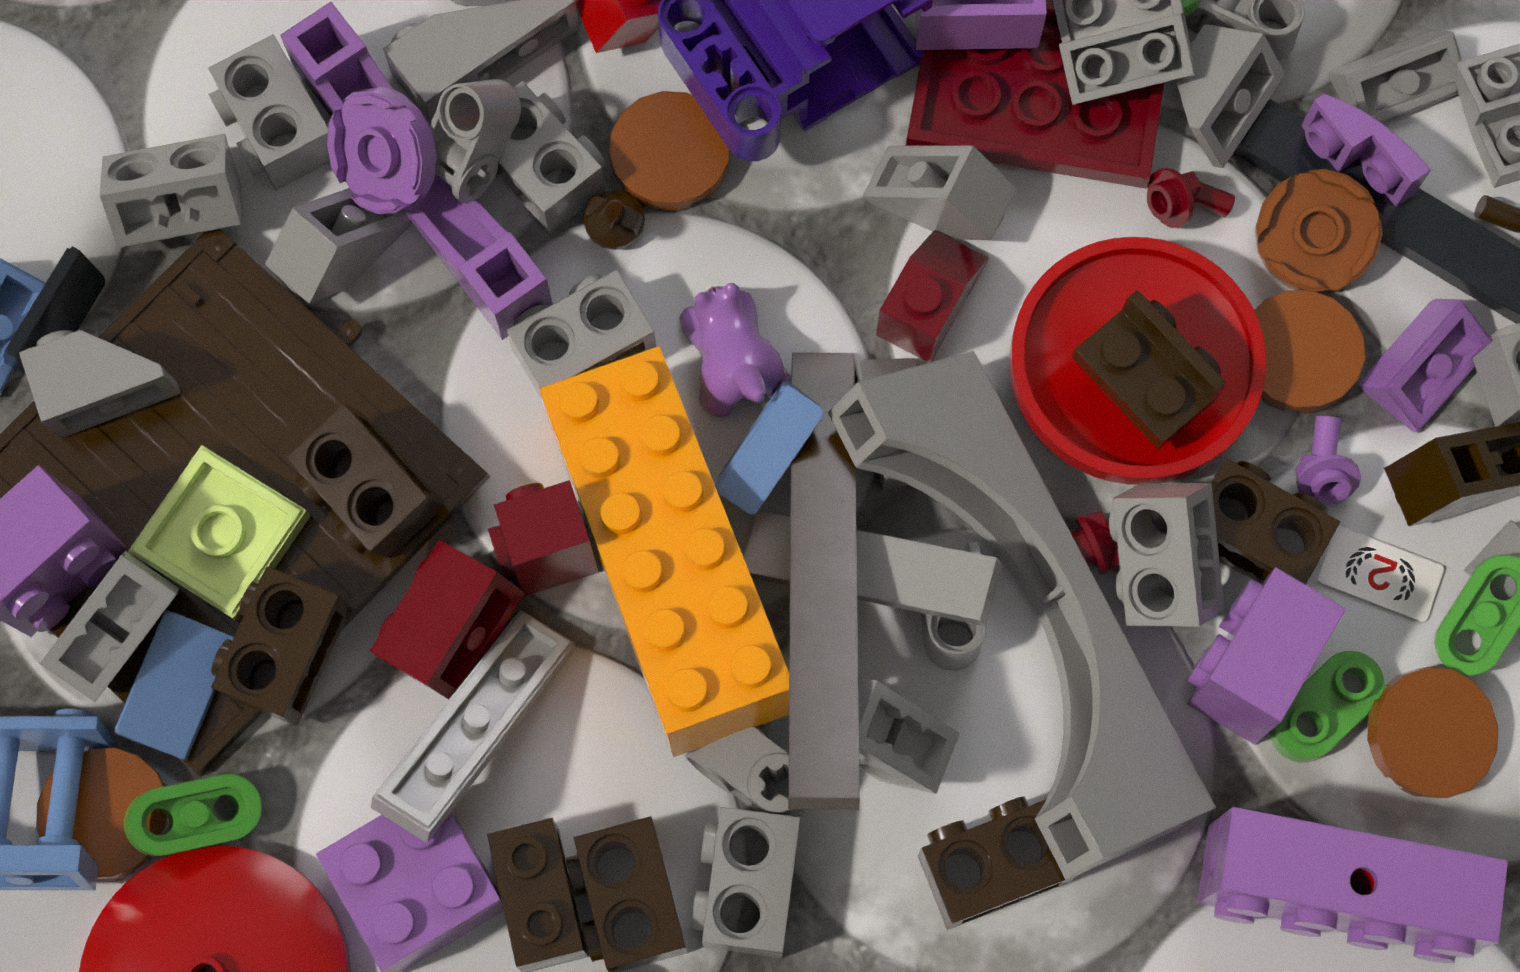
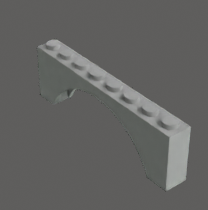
M971 351L858 381L828 411L855 467L902 481L934 498L967 522L987 541L1008 566L1032 603L1045 630L1060 680L1064 733L1061 758L1056 777L1044 805L1035 817V821L1065 880L1170 834L1215 809L1216 806L1205 788L1202 778L1196 771L1170 718L1143 671L1140 661L1134 654L1108 601L1099 588L975 352Z

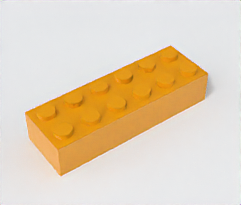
M660 346L539 388L550 426L673 758L747 728L760 726L789 715V671Z

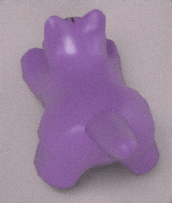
M728 283L724 287L711 286L705 292L698 293L695 296V307H687L681 313L679 319L682 332L697 348L703 359L699 375L701 383L699 400L703 408L711 415L718 417L729 416L735 404L740 400L748 399L754 402H761L765 395L771 398L782 381H790L780 353L768 340L760 336L756 305L750 293L739 290V286L735 283Z

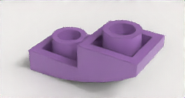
M1323 94L1314 100L1301 125L1305 130V137L1310 148L1317 156L1322 159H1328L1338 173L1358 160L1362 165L1363 174L1370 186L1381 194L1385 193L1395 207L1415 195L1431 171L1410 146L1381 122L1364 111L1327 94Z

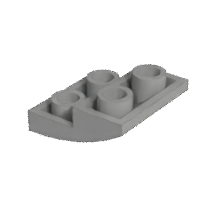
M1053 0L1062 40L1059 47L1072 105L1195 75L1182 0Z
M1520 43L1457 62L1453 68L1458 93L1471 135L1494 188L1520 180Z

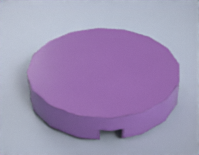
M387 87L353 92L343 99L346 101L343 103L342 108L335 110L329 121L327 149L331 167L338 182H346L349 189L354 193V195L350 196L351 199L364 209L376 214H385L409 209L425 198L435 178L437 155L432 131L420 109L404 94Z

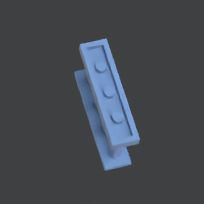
M61 709L55 712V716L0 717V890H96L99 864L82 845H79L77 840L73 839L84 751L88 749L113 748L114 738L98 716L81 709ZM18 751H56L46 833L44 837H40L37 840V845H12V842L6 839Z

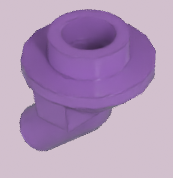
M1316 416L1311 455H1303L1296 467V484L1299 493L1310 495L1324 505H1333L1342 502L1357 490L1361 481V475L1358 465L1352 459L1337 455L1342 419L1331 416Z

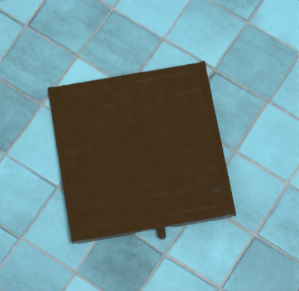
M221 229L205 231L98 337L160 364L178 383L181 394L64 438H60L41 422L35 401H33L0 433V498L39 465L79 495L128 548L127 552L201 445L310 513V518L275 570L339 595L351 607L341 631L490 476L350 348L362 334V327L357 321L348 320L335 333L332 332ZM342 404L365 414L445 504L430 521L390 558L372 553L369 550L364 554H360L351 547L336 529V526L342 521L328 504L321 508L302 492L295 482V479L301 473L287 458ZM349 447L340 450L333 458L331 469L335 478L343 476L351 466L352 454ZM390 493L382 495L374 503L372 517L376 525L386 522L393 512L394 503ZM150 567L179 588L177 595L164 612L167 610L232 637L235 636L243 617L239 622L235 621ZM98 585L95 587L87 586L68 603L70 608L66 616L57 625L49 629L57 638L67 628ZM293 600L280 608L276 619L278 629L291 628L301 620L304 612L302 601ZM164 612L107 686L124 703L127 701ZM263 660L253 667L249 676V684L252 690L263 689L273 681L276 674L274 660ZM216 691L188 759L183 761L196 774L202 776L263 712L229 699Z

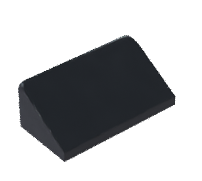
M73 246L65 250L3 354L4 363L26 374L19 352L37 346V341L47 334L63 330L75 332L79 329L105 286L103 274L80 250Z

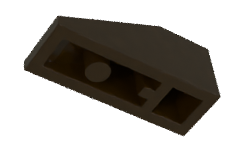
M1520 422L1436 437L1385 467L1384 470L1408 527L1452 518L1520 496Z

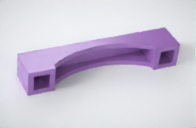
M332 2L327 3L280 35L294 69L331 117L335 110L342 108L343 103L346 101L343 99L353 92L379 87H387L393 90L372 59L366 45ZM435 175L425 198L411 208L403 210L502 340L508 337L507 329L515 326V320L523 312L541 304H545L548 307L553 305L546 277L511 232L507 233L477 199L468 204L461 203L452 194V187Z

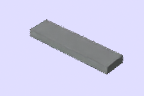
M759 510L756 512L743 557L752 578L790 585L789 516ZM856 530L857 600L986 627L1003 565L997 557Z
M520 610L372 796L371 808L428 843L571 656L575 642Z

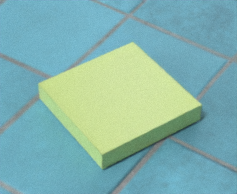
M201 445L128 552L239 622L243 617L239 614L241 600L250 583L255 579L260 581L267 566L273 569L276 568L311 515L301 506Z

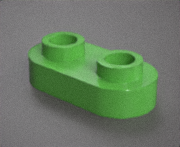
M1511 555L1491 556L1479 563L1470 575L1435 633L1434 644L1436 653L1447 668L1453 669L1462 675L1482 674L1491 669L1505 651L1520 627V558ZM1501 574L1510 576L1515 582L1514 594L1504 600L1495 598L1490 590L1493 578ZM1463 630H1474L1480 637V647L1472 654H1463L1455 646L1456 636Z
M1343 651L1329 658L1303 683L1283 720L1269 732L1276 750L1285 758L1299 763L1315 761L1328 753L1370 712L1374 701L1380 699L1385 689V681L1378 664L1368 655L1357 651ZM1344 673H1354L1360 678L1362 682L1361 692L1353 693L1344 687L1342 682ZM1299 716H1308L1315 721L1317 733L1314 737L1305 736L1298 730L1297 719Z
M223 774L155 788L140 794L130 803L124 816V831L128 841L135 849L150 856H164L233 841L246 836L257 825L262 810L261 798L257 789L249 780L235 774ZM219 796L229 798L234 806V813L227 821L219 820L213 813V803ZM153 810L164 812L169 820L167 831L160 836L152 834L146 825L147 817Z

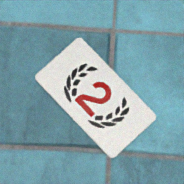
M1338 526L1331 539L1318 581L1321 584L1417 621L1426 622L1444 572V566L1348 528Z

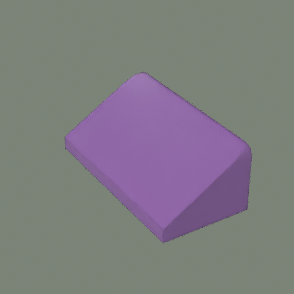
M1434 299L1426 305L1360 380L1359 386L1370 398L1412 432L1419 433L1473 371L1475 365L1472 358L1490 344L1492 339L1462 300Z

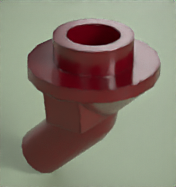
M1161 168L1151 175L1148 183V207L1161 223L1170 228H1180L1189 223L1194 213V205L1226 218L1235 202V195L1199 181L1193 171L1181 174L1172 168Z
M1102 511L1076 516L1079 529L1071 532L1073 539L1088 567L1095 565L1100 575L1106 574L1110 569L1119 565L1118 545L1110 534L1109 524Z

